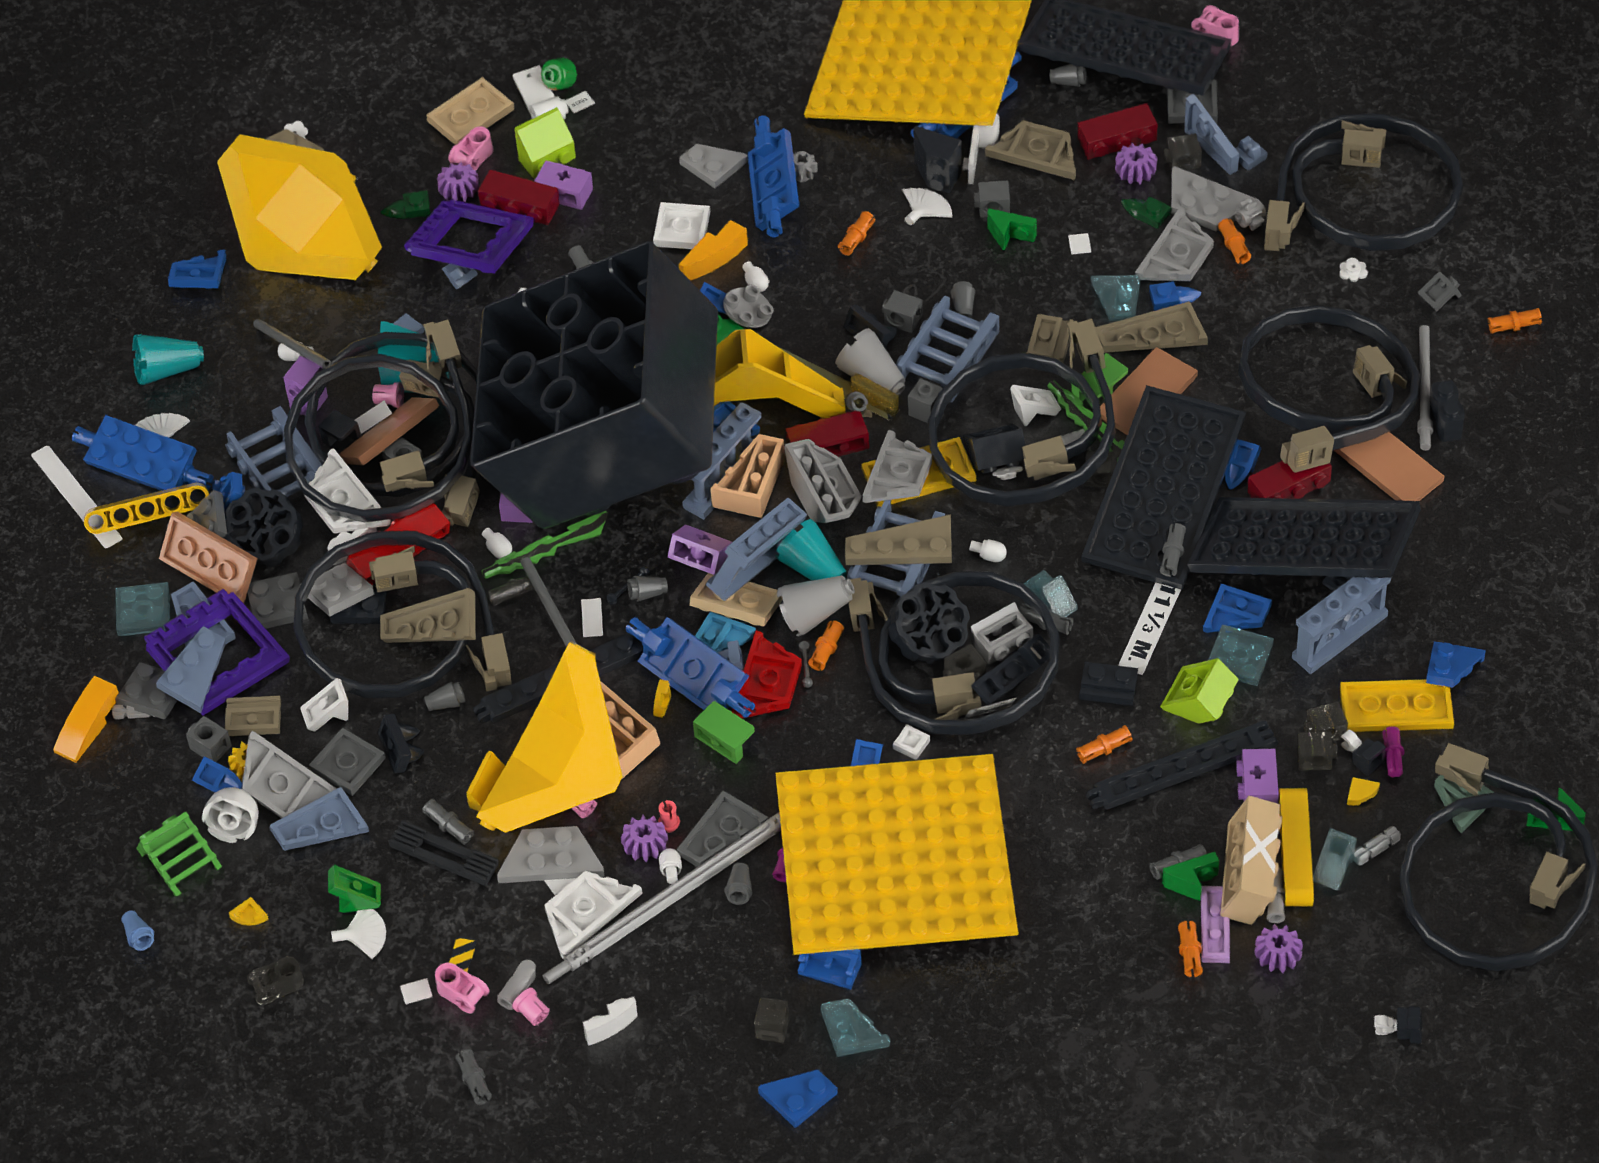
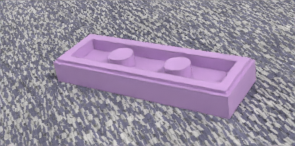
M1202 886V962L1230 963V921L1228 917L1220 916L1223 886Z

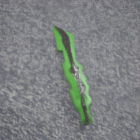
M1052 380L1047 387L1057 397L1059 406L1065 409L1067 417L1073 419L1075 425L1082 426L1086 431L1093 418V412L1082 406L1083 402L1069 390L1062 388L1055 380ZM1103 421L1097 436L1100 442L1107 426ZM1113 439L1109 450V455L1115 464H1117L1125 443L1123 440L1117 442Z
M603 511L568 526L567 529L569 531L556 537L548 535L529 544L519 552H511L509 555L496 560L492 566L481 570L483 577L488 579L498 574H511L516 569H524L521 565V560L529 557L532 563L537 564L542 557L554 556L557 547L600 536L608 513Z

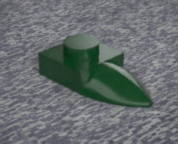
M428 192L403 194V199L389 204L380 212L384 216L396 219L429 216L431 213Z
M1149 197L1147 201L1135 198L1121 200L1123 207L1131 216L1156 229L1171 214V206L1152 197Z

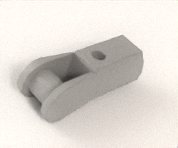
M524 960L519 964L513 976L497 996L498 1003L501 1006L513 1010L512 1005L515 999L528 989L535 980L536 965L533 961Z

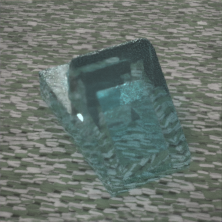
M1043 570L1024 583L1048 606V609L1052 610V613L1067 617L1078 610V606L1061 575L1053 579Z
M1330 828L1313 875L1314 882L1340 890L1347 867L1354 859L1357 837Z

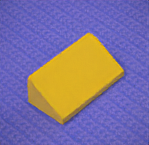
M492 751L486 753L466 792L470 809L480 811L505 768V765Z

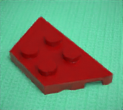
M757 630L755 631L744 667V672L749 677L739 691L741 695L755 704L754 710L746 708L751 712L748 717L789 709L802 667L801 658L787 652L777 642L771 643L764 638L762 632ZM732 708V713L736 714L740 718H744L740 713H738L736 710Z

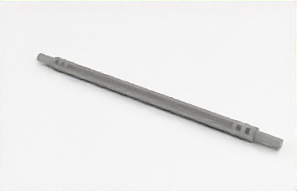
M778 812L563 958V962L543 974L546 983H552L569 970H576L781 831L780 813Z

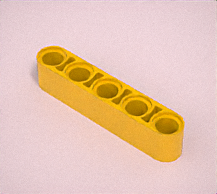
M198 482L94 507L85 513L84 525L90 533L99 534L168 517L176 511L179 513L192 511L201 501H193L190 498L191 492L195 489H200L205 493L204 498L209 495V492L204 484ZM174 495L179 498L180 502L177 507L169 508L165 505V499L168 496ZM144 502H150L154 505V510L150 514H143L139 510L140 505ZM119 508H124L129 513L128 517L123 521H119L114 517V512ZM94 514L100 515L103 518V523L98 527H93L88 522L89 518Z
M1279 788V816H1282L1280 840L1282 871L1284 872V906H1313V875L1307 788Z

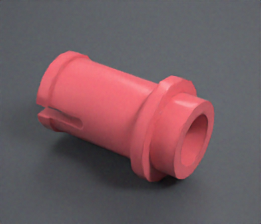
M666 800V808H664L663 802L659 805L660 817L658 822H663L665 831L671 833L679 827L680 819L676 814V804Z

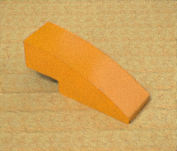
M730 220L717 236L707 232L679 263V270L691 281L723 266L748 245L747 228Z
M96 676L92 678L70 712L54 746V753L75 763L80 759L107 724L105 717L116 704V697L119 694L116 685Z

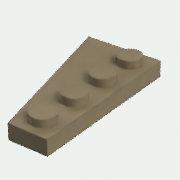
M1190 301L1095 327L1104 353L1155 349L1156 347L1170 348L1208 345V337Z
M951 514L846 537V565L952 563Z
M467 588L380 615V639L386 643L476 640L475 592Z

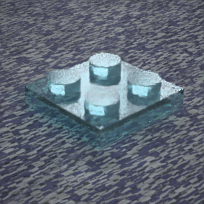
M168 582L115 588L116 630L118 636L151 633L159 627L166 631L164 624L171 621Z
M1222 624L1208 660L1219 658L1239 679L1238 681L1258 686L1271 652L1274 638Z

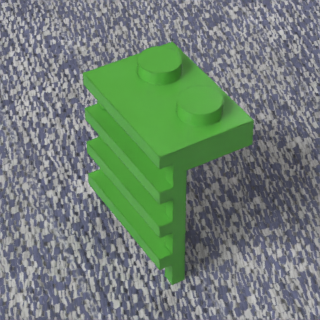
M187 812L178 817L175 814L162 823L163 826L155 832L151 829L139 838L141 841L136 848L142 857L148 855L175 897L181 894L175 884L209 862H212L216 870L222 868V865L216 858L217 856L211 851L207 841L202 838L196 825L189 819ZM191 835L197 840L198 843L164 865L157 859L158 856ZM199 849H203L207 857L173 879L170 878L166 872L168 869Z

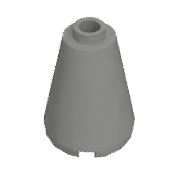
M869 328L864 329L854 336L857 340L851 346L848 343L839 353L835 364L839 370L888 398L891 396L897 397L905 389V378L876 334Z
M835 576L784 585L778 588L777 597L782 596L784 603L779 606L787 625L792 632L798 630L797 636H801L850 602L855 590L850 579H845L843 576Z

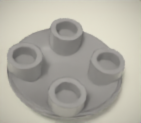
M747 285L746 288H735L729 291L723 302L727 315L737 324L748 328L764 326L769 322L774 311L769 301L760 293L759 288L755 285Z

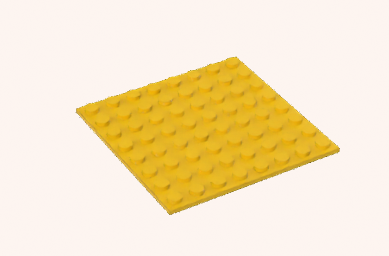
M843 0L804 113L805 118L993 126L1032 0Z
M993 754L776 773L794 955L1018 935Z

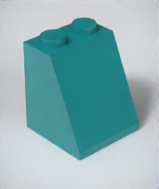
M381 321L380 333H417L398 325ZM386 345L378 348V354L427 363L426 348ZM431 349L432 358L429 362H439L436 352ZM378 367L382 385H393L395 382L402 383L399 378L400 371ZM445 372L447 378L449 379V372ZM404 389V393H416Z

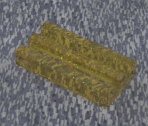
M856 373L851 378V388L853 389L851 393L861 392L867 398L868 404L893 417L898 413L899 396L860 374Z

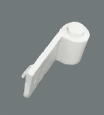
M540 65L513 74L514 81L532 119L555 107L559 109L563 119H566L565 114L569 112L564 99L560 100L558 96L554 97L552 90L544 85L541 79Z
M996 114L993 126L974 125L969 158H964L963 170H968V184H973L978 147L986 148L989 144L994 146L999 141L998 114Z

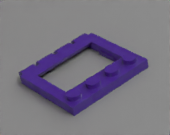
M451 200L450 202L442 201L406 242L404 248L406 251L411 252L413 256L481 270L484 273H495L533 227V217ZM460 217L505 226L497 231L496 238L490 240L486 245V250L479 254L437 245Z
M224 589L207 598L210 606L205 601H202L187 610L186 615L188 619L183 614H180L164 624L167 632L159 627L144 636L147 643L146 651L164 671L176 659V657L170 654L171 651L194 638L203 626L209 629L230 615L238 621L261 648L260 653L252 658H245L238 663L237 667L231 671H224L216 676V680L211 682L209 692L204 700L202 716L226 702L227 698L236 696L290 662V656L235 593L231 592L228 594Z

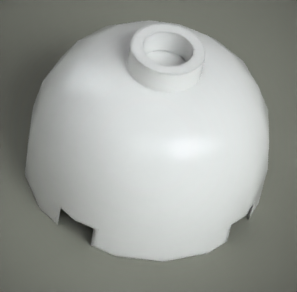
M230 787L217 791L212 795L204 807L202 820L203 823L205 821L208 825V832L221 841L235 843L237 841L236 838H245L244 840H246L253 834L257 826L259 811L255 800L249 793L239 788Z

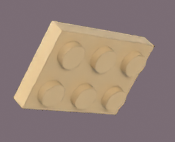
M482 77L427 114V121L456 145L473 128H488L512 112L514 104Z
M708 573L691 595L690 606L699 608L702 611L718 613L727 618L746 621L752 625L765 626L783 598L782 596L777 597L778 590L748 582L730 598L723 601L706 586L707 581L714 576Z

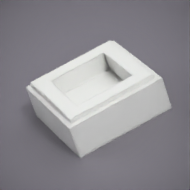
M906 725L894 741L893 749L917 760L930 742V735Z

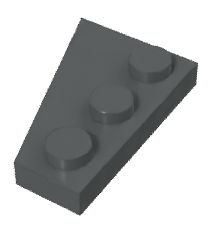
M722 791L677 848V852L681 858L698 867L768 820L769 817Z

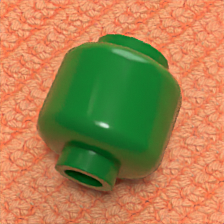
M558 58L548 60L541 69V79L548 89H567L576 81V68L569 59Z

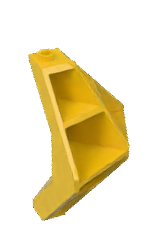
M239 134L217 161L245 259L255 269L356 280L364 270L369 272L378 262L375 256L382 246L346 162L335 153Z
M752 329L734 330L717 344L714 406L720 402L778 397L821 418H829L845 413L843 388L824 378Z
M572 641L569 642L528 726L476 816L481 819L480 824L492 831L498 828L506 833L615 792L623 775L597 670L595 653Z

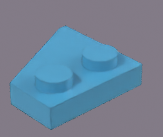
M709 612L695 636L716 652L728 649L727 642L738 640L739 645L742 646L754 638L756 628Z

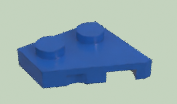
M219 250L217 251L218 256L205 260L203 255L190 260L172 263L168 277L169 287L219 288L227 258L226 251Z
M1221 584L1204 623L1203 631L1208 633L1263 627L1271 608L1272 600Z
M1434 642L1426 683L1453 688L1460 682L1462 677L1472 672L1474 664L1484 661L1486 650Z
M819 1070L766 1083L758 1087V1093L795 1128L838 1093L837 1087Z

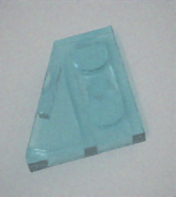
M1139 275L1091 276L1092 285L1109 321H1120L1135 317L1140 288Z
M850 999L822 1004L821 1013L837 1057L889 1047L891 1041L887 1034L881 1035L873 1027L874 1022L868 1016L862 1014Z

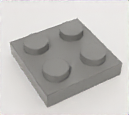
M343 563L318 577L308 598L327 615L332 616L374 595V590L370 583L346 563Z

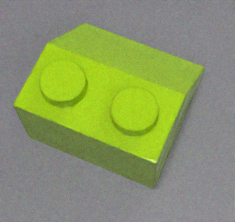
M557 107L515 127L519 161L534 179L539 174L546 160L565 164L576 158L573 138Z
M1219 658L1183 666L1160 707L1164 711L1198 724L1215 721L1222 715L1223 707L1233 695L1234 687L1239 679Z

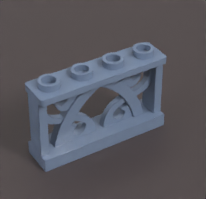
M785 499L728 545L725 553L728 555L719 572L707 581L706 586L723 601H726L777 559L775 555L779 554L776 550L780 543L794 528L805 520L808 514L791 499Z
M1353 577L1296 620V625L1299 627L1297 649L1292 652V659L1309 674H1312L1388 616V609L1385 608L1386 589L1391 578Z

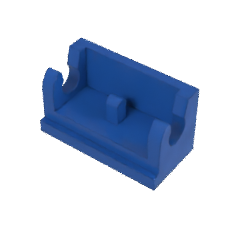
M860 949L800 954L798 961L801 963L798 968V974L851 989L861 966Z

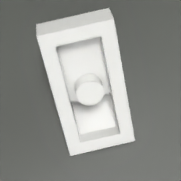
M1012 385L1010 388L1015 411L1024 426H1027L1037 413L1056 416L1061 410L1050 390Z
M336 678L300 707L308 730L315 732L332 717L345 721L348 720V699L341 679Z

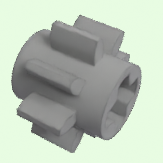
M804 151L793 154L796 180L805 182L813 179L812 172L818 171L817 162H814V155H809Z
M1248 197L1236 206L1238 210L1235 211V218L1241 227L1249 226L1251 230H1254L1261 226V223L1265 222L1263 217L1266 216V210L1259 200L1252 202L1250 197Z

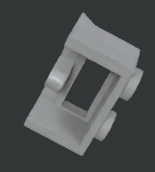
M1015 602L971 626V644L988 665L1005 659L1008 654L1019 649L1033 638V627L1020 613ZM1009 622L1015 626V629L992 642L986 637L989 633L997 636L1001 633L1002 626Z

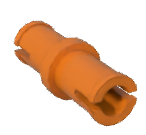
M862 212L855 224L850 225L847 229V235L838 244L839 251L844 255H851L858 243L863 242L866 238V232L875 222V218H873L870 212Z
M1223 219L1218 224V229L1225 239V246L1231 250L1238 264L1248 262L1251 258V253L1244 244L1245 239L1243 235L1237 231L1232 219Z
M1539 308L1518 313L1515 310L1510 311V314L1489 317L1488 323L1490 324H1488L1490 333L1494 334L1495 332L1510 329L1519 331L1521 327L1542 324V320L1539 319L1542 318Z
M835 620L833 622L829 621L824 634L817 639L816 649L808 662L809 666L814 670H824L830 655L835 653L837 649L836 643L844 631V626L840 622Z
M1124 725L1109 734L1104 735L1102 733L1098 735L1096 740L1077 747L1076 751L1079 752L1077 754L1084 764L1102 754L1108 755L1112 753V749L1131 742L1133 739L1129 729Z
M1184 921L1178 925L1181 938L1179 951L1184 959L1185 975L1191 977V969H1193L1194 977H1197L1203 972L1200 960V953L1202 952L1201 943L1197 940L1195 922L1189 921L1190 929H1188L1187 921Z

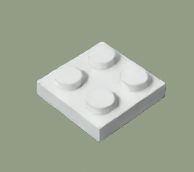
M661 202L653 239L654 244L657 247L693 249L706 235L710 206Z

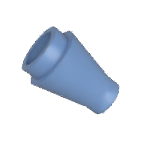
M135 911L126 912L121 920L124 924L128 944L139 951L149 948L154 942L153 929Z

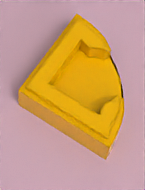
M659 680L653 711L656 717L663 718L671 699L669 681Z
M1353 777L1347 805H1360L1361 802L1374 798L1379 791L1380 783Z
M251 897L229 912L230 918L242 925H257L268 920L266 912Z

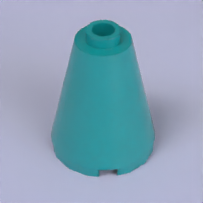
M143 334L133 336L132 349L133 351L136 350L133 363L139 385H145L197 368L200 362L204 361L202 346L198 347L195 341Z
M812 519L802 522L803 528L797 532L793 529L776 550L779 554H776L775 557L779 561L811 581L835 576H843L845 578L847 575L845 568L816 522Z

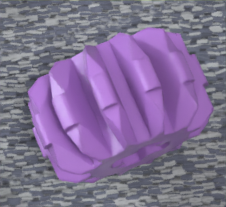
M1132 143L1130 148L1123 146L1121 152L1117 153L1115 170L1117 174H1120L1121 180L1128 179L1129 184L1133 181L1141 184L1142 180L1150 181L1151 176L1155 175L1157 157L1156 154H1153L1151 147L1144 149L1143 144L1138 147Z
M462 162L458 165L450 163L449 168L442 167V171L437 177L438 191L440 195L444 196L446 201L452 199L466 202L467 197L474 198V194L479 188L478 174L476 170L471 168L470 164L464 166Z
M642 815L641 820L632 818L630 821L631 825H624L621 843L626 854H632V858L635 861L643 857V860L647 862L648 857L652 856L657 859L659 856L658 852L666 849L668 834L665 831L663 822H657L654 816L647 820Z
M1274 924L1272 931L1264 928L1262 935L1256 938V958H1260L1259 963L1261 967L1269 965L1271 972L1275 968H1279L1283 973L1286 966L1294 969L1296 961H1300L1302 958L1301 950L1303 943L1301 939H1298L1296 931L1288 932L1287 925L1282 929H1278Z

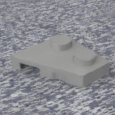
M695 144L679 157L680 165L714 188L718 187L748 162L745 153Z

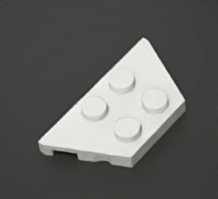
M332 448L328 452V458L322 467L318 468L315 478L309 482V485L335 503L362 510L381 508L336 450ZM304 495L333 533L383 527L391 524V520L364 523L332 515Z
M584 871L545 904V911L561 957L564 958L580 947L642 895V888L635 884L633 887L618 884L616 879L602 878L598 874Z

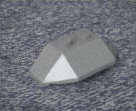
M810 439L785 444L784 449L791 485L809 518L821 523L849 518L862 496L842 460L828 450L816 446L815 442Z

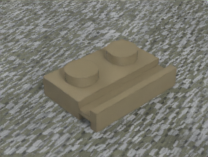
M1037 314L1027 353L1055 358L1064 363L1070 341L1067 324L1074 322V320L1063 321L1060 317Z
M280 696L226 699L225 730L228 731L229 736L249 735L252 730L258 735L280 734Z

